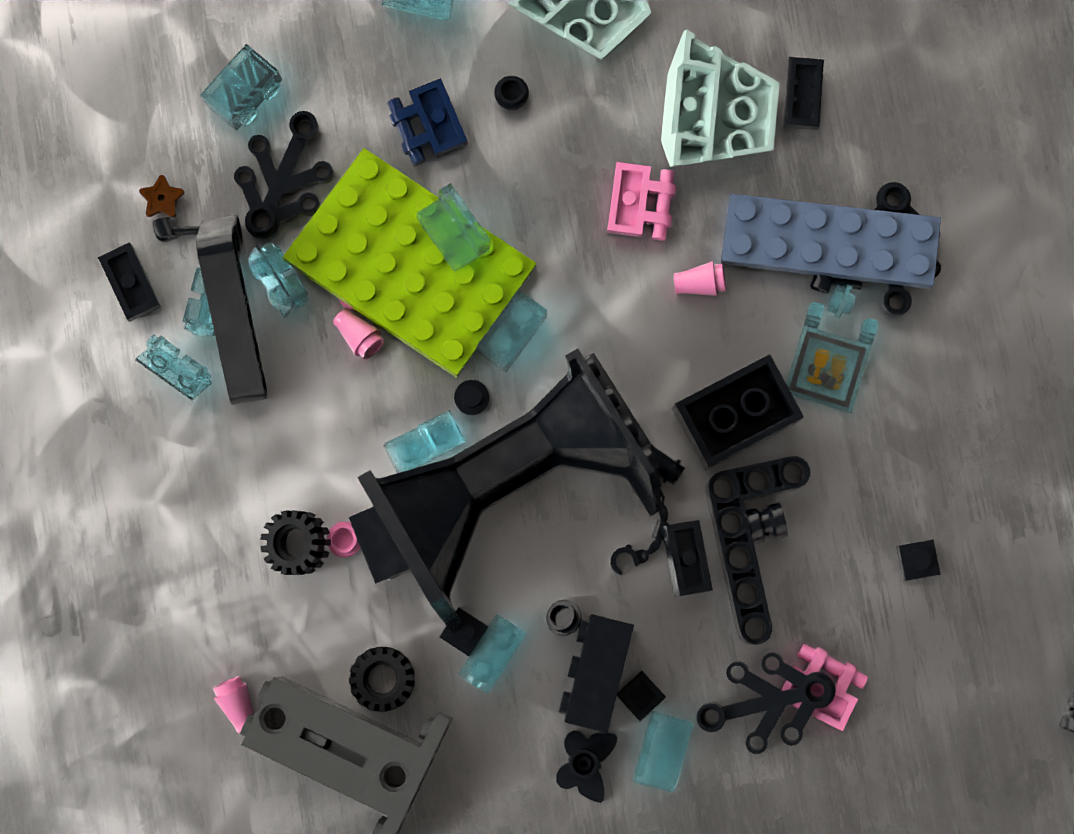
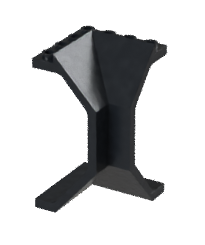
M577 348L565 355L569 368L568 373L531 411L457 455L446 460L382 478H376L371 470L357 477L428 602L452 634L465 627L451 603L452 588L480 516L485 510L556 468L568 467L622 477L629 482L649 516L662 510L660 498L664 494L660 488L662 484L659 480L661 476L657 469L659 465L652 453L651 442L594 353L584 358Z

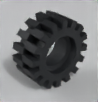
M297 510L281 511L282 515L275 514L272 516L271 519L274 523L267 522L264 526L269 533L261 534L260 540H267V545L260 546L261 552L269 554L264 560L266 563L273 564L271 569L281 571V574L305 575L315 572L314 568H321L324 562L320 559L328 558L330 553L324 550V546H331V539L324 538V535L330 533L327 527H321L324 521L321 518H315L316 514ZM294 529H299L305 537L304 551L297 557L290 555L286 547L287 536Z
M376 647L366 650L355 659L356 661L349 671L351 672L349 684L352 695L355 696L361 706L371 711L387 712L402 706L410 698L413 687H415V672L410 660L402 652L390 647ZM378 665H387L395 672L396 684L388 693H377L369 685V673Z

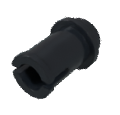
M651 444L652 453L659 465L657 469L660 476L664 478L663 483L669 482L674 485L685 470V467L680 464L681 460H673Z

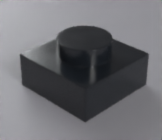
M934 539L896 546L903 581L941 575Z
M458 607L456 612L465 627L452 634L446 626L439 637L470 657L489 626Z

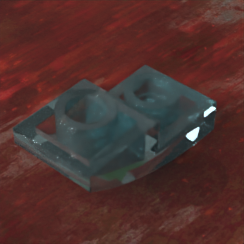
M449 410L419 424L417 428L384 443L383 447L396 472L400 473L420 467L462 445L466 441Z

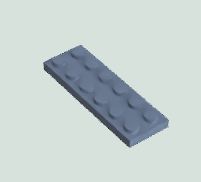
M730 194L721 264L808 275H827L834 278L932 289L934 286L941 217Z

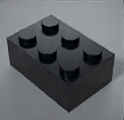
M770 354L675 403L672 408L705 471L793 426L804 418Z
M594 614L589 616L588 621H581L576 642L583 643L580 656H572L567 677L574 678L571 692L563 691L558 711L561 714H565V723L608 733L634 628L633 624Z

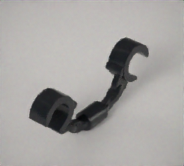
M665 496L660 498L662 510L659 511L661 520L655 521L651 535L655 540L650 544L647 551L643 549L634 551L632 546L628 544L613 552L610 558V565L616 574L620 576L623 574L616 564V558L619 554H629L633 559L634 565L637 567L639 564L645 563L649 555L659 549L661 540L664 541L662 527L669 525L666 522L668 519V509L663 503Z

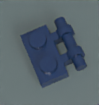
M441 78L410 90L409 95L413 102L412 105L403 107L399 97L387 102L391 112L389 115L393 127L398 128L403 140L401 147L404 154L409 155L413 166L421 165L426 161L422 149L426 146L431 145L435 156L438 157L468 144ZM419 117L425 132L416 136L410 121Z

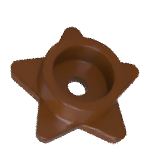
M160 175L154 186L140 188L139 193L147 201L146 216L149 218L159 213L175 218L177 200L184 195L185 191L181 188L170 187L166 177ZM160 195H164L163 201L158 200Z

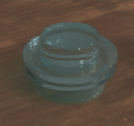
M837 284L832 294L827 311L835 313V318L840 319L843 313L849 315L853 307L856 295L851 293V285L847 284L843 287Z

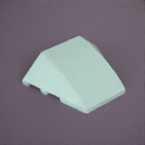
M510 0L507 3L600 60L652 13L647 0Z
M687 29L682 34L667 75L661 143L670 168L773 151L779 82L744 62L739 63L722 53V49L715 45L711 47L696 39L695 34Z

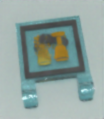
M812 302L807 309L786 384L795 397L852 413L879 323L870 318L864 320L860 328L858 341L818 330L824 312V305Z

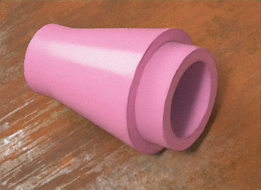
M714 261L681 273H674L676 294L718 296V292H725L726 281L723 263L714 265Z
M348 308L340 311L333 320V324L339 329L355 356H361L365 360L369 359L384 344V339L380 336L381 331L353 314Z
M237 676L215 686L213 689L216 694L214 700L234 725L237 733H240L249 714H254L247 683H243L240 676Z

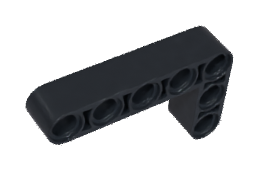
M238 215L204 220L201 222L196 236L199 265L227 392L232 405L267 399L266 381L240 264L243 237Z
M790 456L720 471L710 478L705 487L736 631L739 638L749 645H760L766 642L772 633V622L744 501L791 492L804 486L810 477V467L803 458L798 456ZM786 465H794L800 470L801 478L799 482L791 483L785 479L783 470ZM759 472L765 476V489L755 490L750 486L748 480L750 473ZM719 479L728 481L732 487L731 495L727 498L717 496L713 488L715 481ZM733 514L738 518L740 527L737 532L729 533L723 529L721 520L724 515ZM733 549H741L746 553L748 561L744 568H736L730 563L729 555ZM743 583L751 585L755 590V598L749 604L741 602L737 596L738 587ZM752 618L759 620L763 625V633L757 639L750 638L745 631L746 623Z

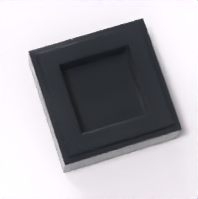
M642 670L617 693L620 701L639 721L643 720L666 698Z

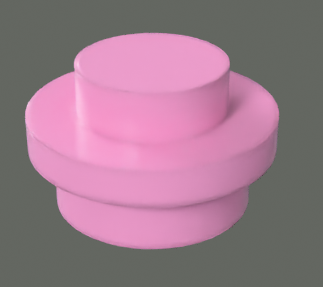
M350 522L337 523L329 530L330 533L327 535V539H331V546L328 547L336 556L343 558L351 557L361 549Z

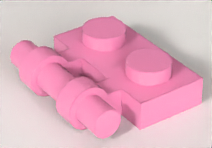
M616 162L607 233L642 237L643 224L653 226L652 239L665 241L667 228H670L672 223V216L669 215L671 198L675 197L676 185L673 184L675 172L663 169L661 170L660 181L649 180L651 166ZM647 194L657 195L655 212L645 211Z
M803 643L797 656L808 661V667L806 671L792 666L793 668L805 675L819 672L822 668L838 677L835 683L836 693L833 701L824 708H816L811 716L839 731H843L858 701V698L846 693V690L850 683L862 689L868 676L857 671V666L849 662L843 664L828 656V651L820 647L814 649ZM785 679L780 689L785 691L797 687ZM815 683L811 686V693L813 695L821 696L824 694L825 690L821 684ZM802 702L791 704V706L799 709Z

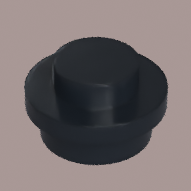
M506 76L499 80L495 86V100L505 110H518L528 100V86L523 79L517 76Z
M477 380L464 381L455 391V404L466 415H478L489 404L490 396L488 389Z
M559 600L552 604L547 612V625L557 635H571L580 627L582 621L581 610L572 601Z

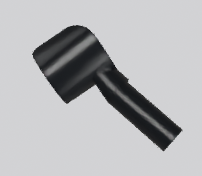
M169 217L156 219L152 223L156 238L162 242L170 241L176 236L197 235L200 226L173 227Z
M814 275L810 285L812 290L822 294H828L832 285L861 290L862 282L834 278L827 275Z

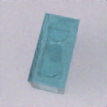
M245 44L200 96L206 106L237 131L242 125L247 126L252 122L258 113L257 108L265 99L268 101L277 94L281 87L280 82L282 78L279 71L248 44Z
M518 289L476 346L477 353L506 373L546 320L547 309Z

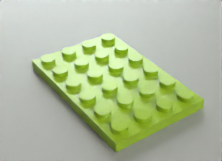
M365 148L362 149L282 257L285 263L455 378L460 375L477 351L478 343L487 331L491 330L490 327L499 318L498 316H500L501 312L505 310L504 308H506L507 304L511 302L510 300H512L513 296L519 292L537 264Z

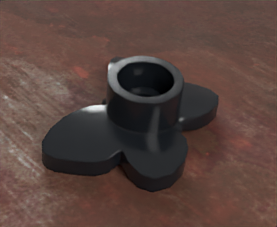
M573 730L569 732L564 739L565 751L569 756L568 762L562 765L556 774V782L560 788L570 789L577 786L578 792L582 796L601 803L604 800L605 789L599 770L602 768L601 763L615 748L618 740L617 735L612 733H596L587 739L580 731Z

